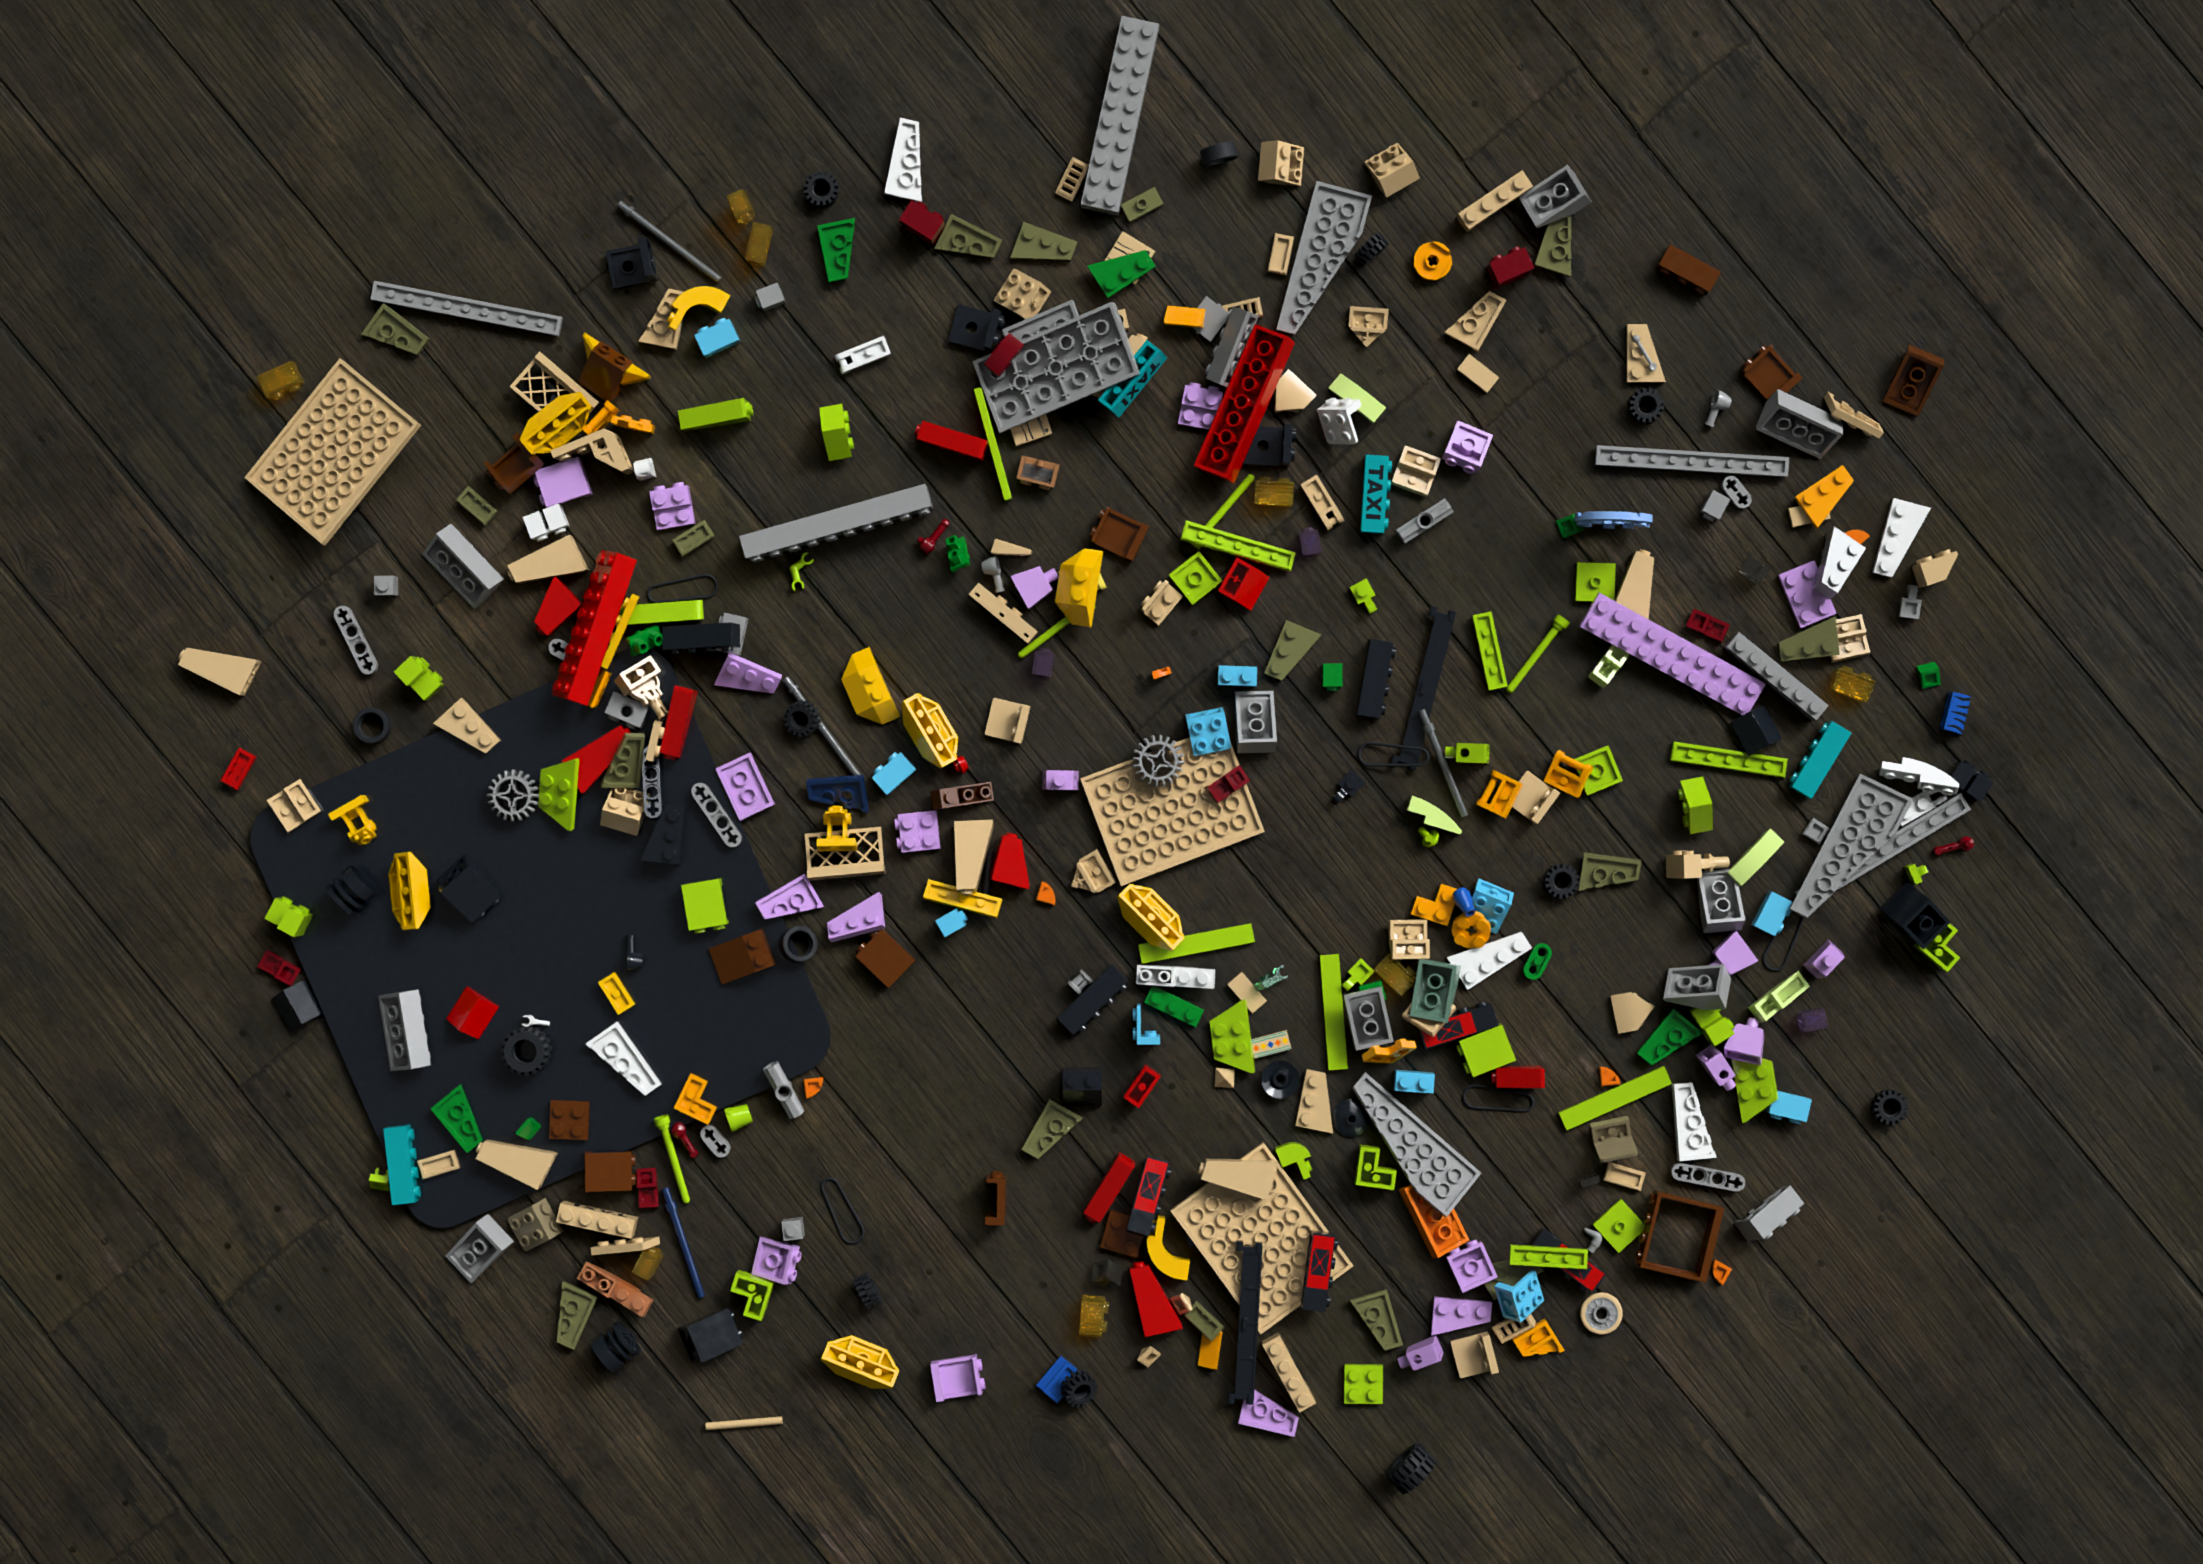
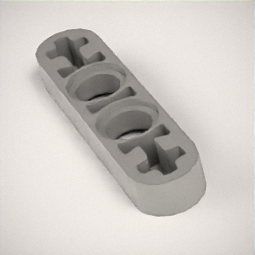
M338 606L334 611V618L359 669L364 674H374L378 669L377 660L352 610L347 606ZM341 610L348 612L345 616L348 621L352 620V623H347L343 626V623H346L344 618L339 617ZM350 626H354L357 630L354 637H350L347 634V629ZM359 643L365 646V651L362 654H358L355 650L356 645ZM369 654V657H366V659L369 663H373V665L371 666L372 670L370 671L369 669H365V660L362 659L360 661L359 658L365 657Z
M704 783L695 784L691 789L692 796L720 837L729 847L739 846L742 842V835L710 788ZM698 786L700 788H705L703 793L706 797H708L709 795L711 796V798L705 800L703 804L701 803V800L704 799L702 795H696V792L698 791ZM710 801L714 802L717 806L716 811L713 813L708 812L706 809V805ZM721 817L727 820L728 824L725 828H719L717 825V820ZM731 826L733 828V830H730L731 834L738 836V838H736V844L734 842L728 841L730 839L728 833H726L725 835H723L722 833L723 831L728 830Z
M1681 1162L1674 1163L1670 1169L1671 1176L1679 1181L1731 1191H1741L1745 1187L1744 1177L1733 1172ZM1679 1166H1681L1682 1170L1689 1172V1179H1686L1688 1177L1687 1174H1680L1678 1176L1675 1173V1169H1679ZM1696 1170L1703 1171L1704 1176L1701 1180L1694 1179L1693 1173ZM1716 1173L1722 1175V1182L1719 1184H1714L1712 1181V1177ZM1726 1175H1729V1180H1735L1738 1177L1741 1184L1734 1187V1184L1727 1182V1186H1724L1727 1181Z

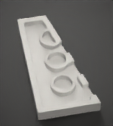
M904 118L899 119L884 194L922 202L919 122Z
M1896 498L1892 499L1872 573L1890 578L1893 577L1931 508Z
M1518 932L1486 943L1481 948L1469 949L1446 958L1450 964L1461 965L1459 978L1468 990L1532 949L1523 933Z
M618 1021L586 1043L588 1047L592 1048L603 1060L607 1061L644 1095H647L662 1084Z
M1693 1083L1672 1084L1677 1160L1717 1158L1711 1145L1710 1135L1707 1133L1706 1123L1699 1108L1700 1104Z

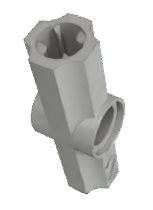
M1444 498L1396 529L1401 540L1407 543L1452 514L1453 510ZM1427 516L1430 520L1429 525H1421L1420 517Z
M778 1061L768 1064L763 1068V1071L789 1119L800 1116L805 1110L793 1090L792 1083L787 1079ZM781 1087H786L789 1089V1091L787 1093H781L779 1089Z

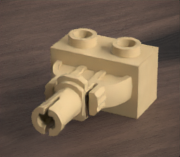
M650 655L620 673L614 682L625 697L630 695L633 699L640 701L644 707L646 705L651 706L660 720L667 716L669 711L660 700L663 693L659 689L660 682L657 676L661 670Z
M1673 851V855H1666V877L1702 878V869L1705 872H1712L1715 868H1728L1730 860L1728 857H1713L1711 854H1705L1704 858H1701V854H1694V851Z

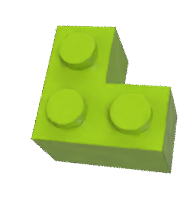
M842 404L821 407V428L829 461L852 457L851 449H854L853 438L848 437V434H851L849 423H846L849 422L848 411H844Z
M410 656L394 671L406 686H411L425 701H428L444 686L441 682L443 678L436 671L432 672L428 668L430 665L423 657Z
M1698 777L1680 781V789L1677 791L1679 800H1683L1682 808L1685 816L1682 818L1684 827H1688L1690 834L1713 830L1712 801L1704 778Z
M284 896L282 898H275L264 919L278 925L277 929L293 937L304 935L313 917V914L309 913L310 909L299 905V907L292 904L293 901Z
M1951 924L1924 949L1917 943L1914 944V947L1944 972H1948L1960 959L1957 954L1946 946L1958 931Z
M1693 1007L1689 1012L1709 1044L1716 1046L1734 1035L1732 1029L1735 1027L1729 1018L1727 1019L1720 1015L1719 1011L1721 1009L1704 1010Z
M1359 1144L1354 1183L1359 1186L1394 1190L1397 1171L1395 1168L1378 1166L1379 1147Z
M741 1270L736 1272L731 1292L748 1297L743 1316L762 1321L773 1290L774 1281Z

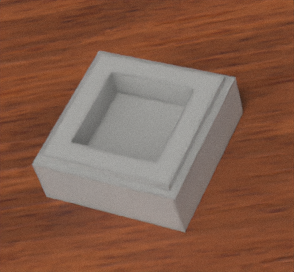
M1811 818L1802 834L1820 844L1829 827Z

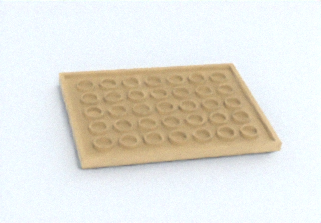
M339 358L244 478L316 540L326 545L421 425L344 360Z
M1190 737L1176 742L1173 748L1181 747L1179 751H1176L1177 755L1184 754L1183 757L1178 758V761H1184L1183 765L1178 764V768L1183 770L1182 772L1175 771L1179 776L1177 779L1173 775L1170 777L1173 783H1169L1168 779L1164 780L1165 786H1162V781H1158V786L1155 787L1154 780L1148 785L1147 781L1149 778L1147 777L1141 781V777L1144 774L1136 775L1140 768H1133V765L1138 764V761L1132 759L1080 778L1121 886L1265 832L1247 784L1217 804L1206 789V787L1239 765L1232 744L1231 749L1194 756ZM1167 747L1164 758L1166 761L1174 764V755ZM1160 749L1149 752V754L1156 755ZM1161 751L1157 758L1149 756L1155 762L1153 763L1155 765L1154 770H1156L1159 764L1168 765L1162 757L1163 751ZM1142 757L1143 768L1150 774L1152 762ZM1160 767L1155 777H1163L1170 773L1172 769Z
M1264 1142L1240 1158L1245 1160L1277 1161ZM1280 1164L1278 1165L1267 1200L1208 1182L1170 1210L1239 1305L1243 1251H1235L1236 1240L1243 1241V1246H1255L1256 1241L1263 1242L1258 1331L1260 1334L1300 1306L1311 1230L1329 1231ZM1339 1245L1333 1253V1258L1336 1259L1335 1268L1331 1269L1330 1277H1333V1281L1353 1267V1264Z

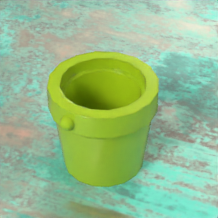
M747 1104L724 1109L732 1132L753 1122Z

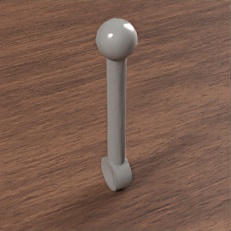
M1634 335L1632 340L1638 345L1647 360L1649 370H1656L1657 365L1652 363L1639 341L1640 337Z

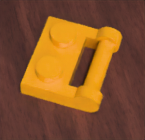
M607 400L604 403L605 406L581 429L588 435L604 429L611 421L612 415L616 416L620 410Z
M1558 750L1544 782L1579 798L1593 770V766L1576 761ZM1560 762L1582 771L1581 775H1575L1559 767Z
M1492 770L1490 774L1492 777L1476 804L1506 819L1523 784ZM1498 780H1502L1491 803L1488 804L1487 801L1490 798Z

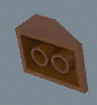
M1908 344L1883 402L1919 416L1944 367V359Z
M763 928L709 948L722 984L776 964Z

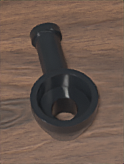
M625 935L626 971L642 968V955L634 953L635 935Z

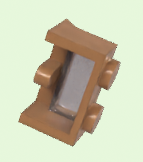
M1022 456L1016 479H1020V483L1031 486L1033 482L1039 484L1038 488L1050 490V487H1055L1060 464Z

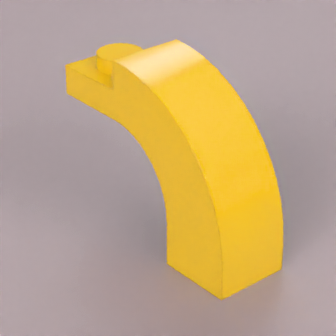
M708 286L695 287L681 293L669 306L675 310V313L671 312L666 320L668 322L667 328L675 331L686 311L695 305L706 306L716 313H721L730 295L720 289Z
M1158 1215L1157 1220H1153V1223H1156L1155 1234H1149L1147 1238L1150 1258L1155 1266L1164 1274L1176 1279L1187 1280L1190 1259L1173 1256L1165 1249L1162 1242L1165 1216Z

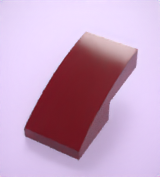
M1008 333L989 356L984 366L1000 377L1011 365L1013 358L1024 348V344L1011 333Z
M1693 609L1686 627L1723 643L1730 624Z
M1238 765L1206 787V789L1217 804L1248 783L1250 779L1241 766Z
M268 949L257 965L260 969L274 975L275 978L292 986L301 970Z
M656 1168L637 1169L639 1208H659Z

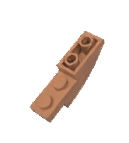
M589 1262L584 1264L577 1277L578 1280L607 1298L614 1299L641 1317H645L654 1301L640 1292L641 1290Z

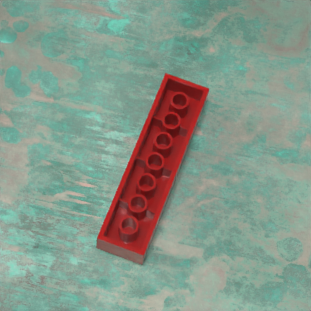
M1256 324L1254 325L1194 466L1200 471L1233 484L1235 483L1295 344L1289 336Z
M601 550L597 555L595 569L590 575L589 587L583 596V605L577 613L578 619L571 631L570 643L565 648L566 655L559 666V675L552 687L553 696L588 706L637 562L636 559L618 552Z

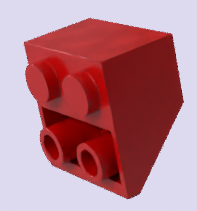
M1237 557L1218 593L1251 611L1270 577Z

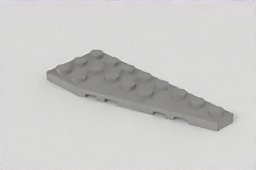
M1316 181L1278 321L1277 331L1292 335L1296 334L1361 236L1372 198L1371 195Z
M1860 774L1790 910L1805 918H1809L1896 834L1913 799Z
M1366 1072L1363 1073L1352 1089L1415 1192L1442 1216L1447 1217L1480 1176L1481 1172Z

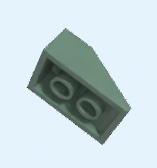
M1419 959L1410 1016L1448 1023L1458 986L1461 965Z

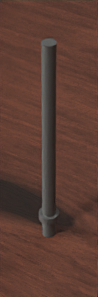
M622 201L618 203L617 207L625 213L626 217H631L716 283L720 282L722 279L720 275L634 211L635 208L629 207Z
M789 676L786 677L783 682L789 689L788 692L792 693L797 701L803 700L804 702L806 699L798 690L799 686L795 685ZM821 721L818 724V729L853 776L861 775Z

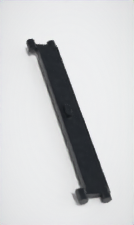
M1430 606L1428 615L1434 616L1435 619L1402 744L1404 746L1422 748L1425 733L1418 711L1425 709L1430 718L1456 615L1455 611L1449 610L1447 615L1436 612L1437 607ZM1401 748L1400 756L1392 755L1390 764H1398V761L1418 764L1421 750ZM1409 767V769H1413V770H1416V768H1417V767Z
M1236 1240L1235 1251H1243L1235 1393H1227V1403L1234 1404L1235 1399H1246V1404H1254L1263 1242L1256 1241L1255 1246H1243V1241Z

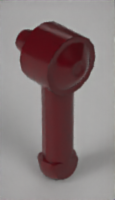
M943 519L929 538L919 537L917 539L919 549L926 554L931 553L935 549V542L949 526V520Z
M1963 836L1958 842L1940 847L1936 846L1933 849V853L1936 856H1940L1941 854L1958 849L1969 851L1973 848L1974 841L1968 836Z
M682 1122L674 1123L672 1125V1135L681 1140L691 1158H696L698 1151L685 1134L686 1126Z

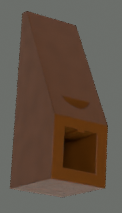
M991 782L930 791L933 810L994 801Z

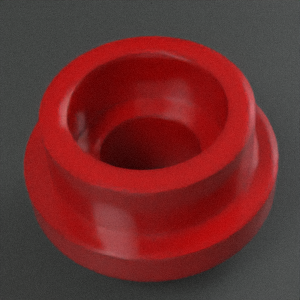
M957 756V759L952 762L957 773L964 774L969 769L963 756Z

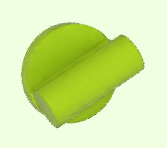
M1425 827L1418 829V832L1423 837L1422 844L1425 847L1434 846L1438 842L1439 833L1436 830L1428 832Z

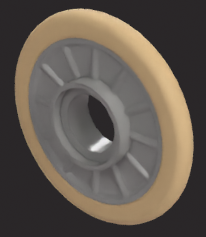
M1603 1292L1590 1295L1583 1302L1580 1311L1583 1325L1590 1332L1599 1335L1614 1331L1621 1323L1623 1315L1619 1301L1614 1296ZM1600 1308L1605 1309L1607 1312L1606 1317L1603 1319H1599L1596 1316V1312Z

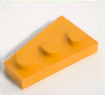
M1842 465L1798 494L1795 500L1817 529L1854 480Z

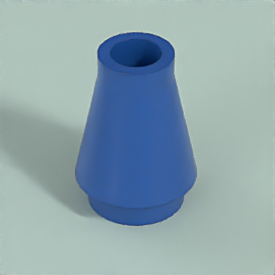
M1464 887L1455 890L1452 894L1454 903L1463 911L1466 917L1474 915L1476 910L1470 891Z

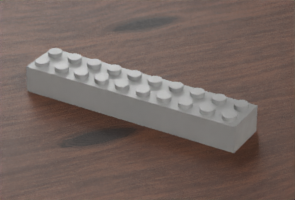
M1126 16L1121 17L1081 200V208L1119 216L1158 37V23Z
M922 484L739 537L745 558L756 563L763 561L764 557L768 555L774 558L783 555L782 552L786 550L796 552L801 550V546L804 545L813 547L819 545V541L822 540L827 542L835 541L838 539L837 536L843 534L845 537L857 534V530L862 529L866 532L875 529V525L888 526L893 524V520L896 519L906 521L912 519L911 515L914 514L919 516L927 515L934 508L926 484Z

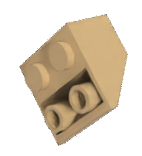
M1278 140L1261 142L1258 181L1270 184L1301 186L1304 147Z
M1398 143L1365 161V165L1377 186L1386 197L1420 179L1413 160Z
M1949 549L1934 554L1935 558L1933 559L1932 556L1916 560L1917 564L1911 567L1918 587L1921 588L1946 580L1958 556L1957 551L1950 552Z
M612 788L602 809L600 825L637 836L645 816L643 792L631 788Z

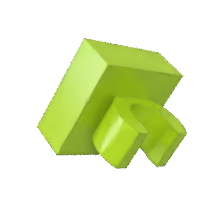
M1908 864L1904 866L1911 884L1914 885L1923 882L1921 875L1928 873L1926 865L1916 867L1915 864Z
M376 1168L375 1174H370V1187L372 1189L390 1191L388 1170H386L385 1175H379L380 1169Z

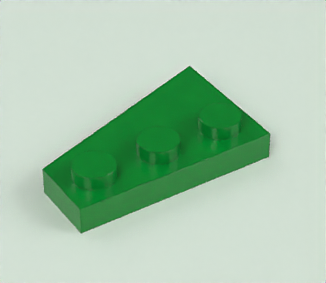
M855 218L817 225L829 283L846 280L849 277Z
M1672 1008L1636 1053L1650 1065H1654L1676 1049L1703 1034V1032Z
M462 1084L431 1108L466 1153L483 1141Z

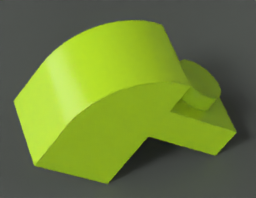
M1288 1142L1275 1147L1282 1167L1297 1162L1303 1179L1311 1177L1309 1172L1313 1170L1309 1160L1304 1161L1305 1158L1311 1155L1305 1146L1297 1142Z

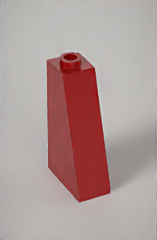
M922 421L921 425L918 424L915 431L917 440L980 462L984 461L989 446L987 440L926 421Z
M674 686L660 753L664 754V758L675 760V757L681 758L698 694L697 690Z
M620 725L562 760V762H567L579 758L577 787L581 794L588 792L607 771L624 733H632L629 727L625 728L624 725Z
M1118 1152L1084 1209L1083 1213L1086 1214L1085 1218L1093 1223L1096 1221L1101 1222L1134 1169V1160Z
M1144 1261L1133 1263V1266L1130 1267V1273L1145 1337L1183 1329L1180 1318L1149 1263L1144 1264Z

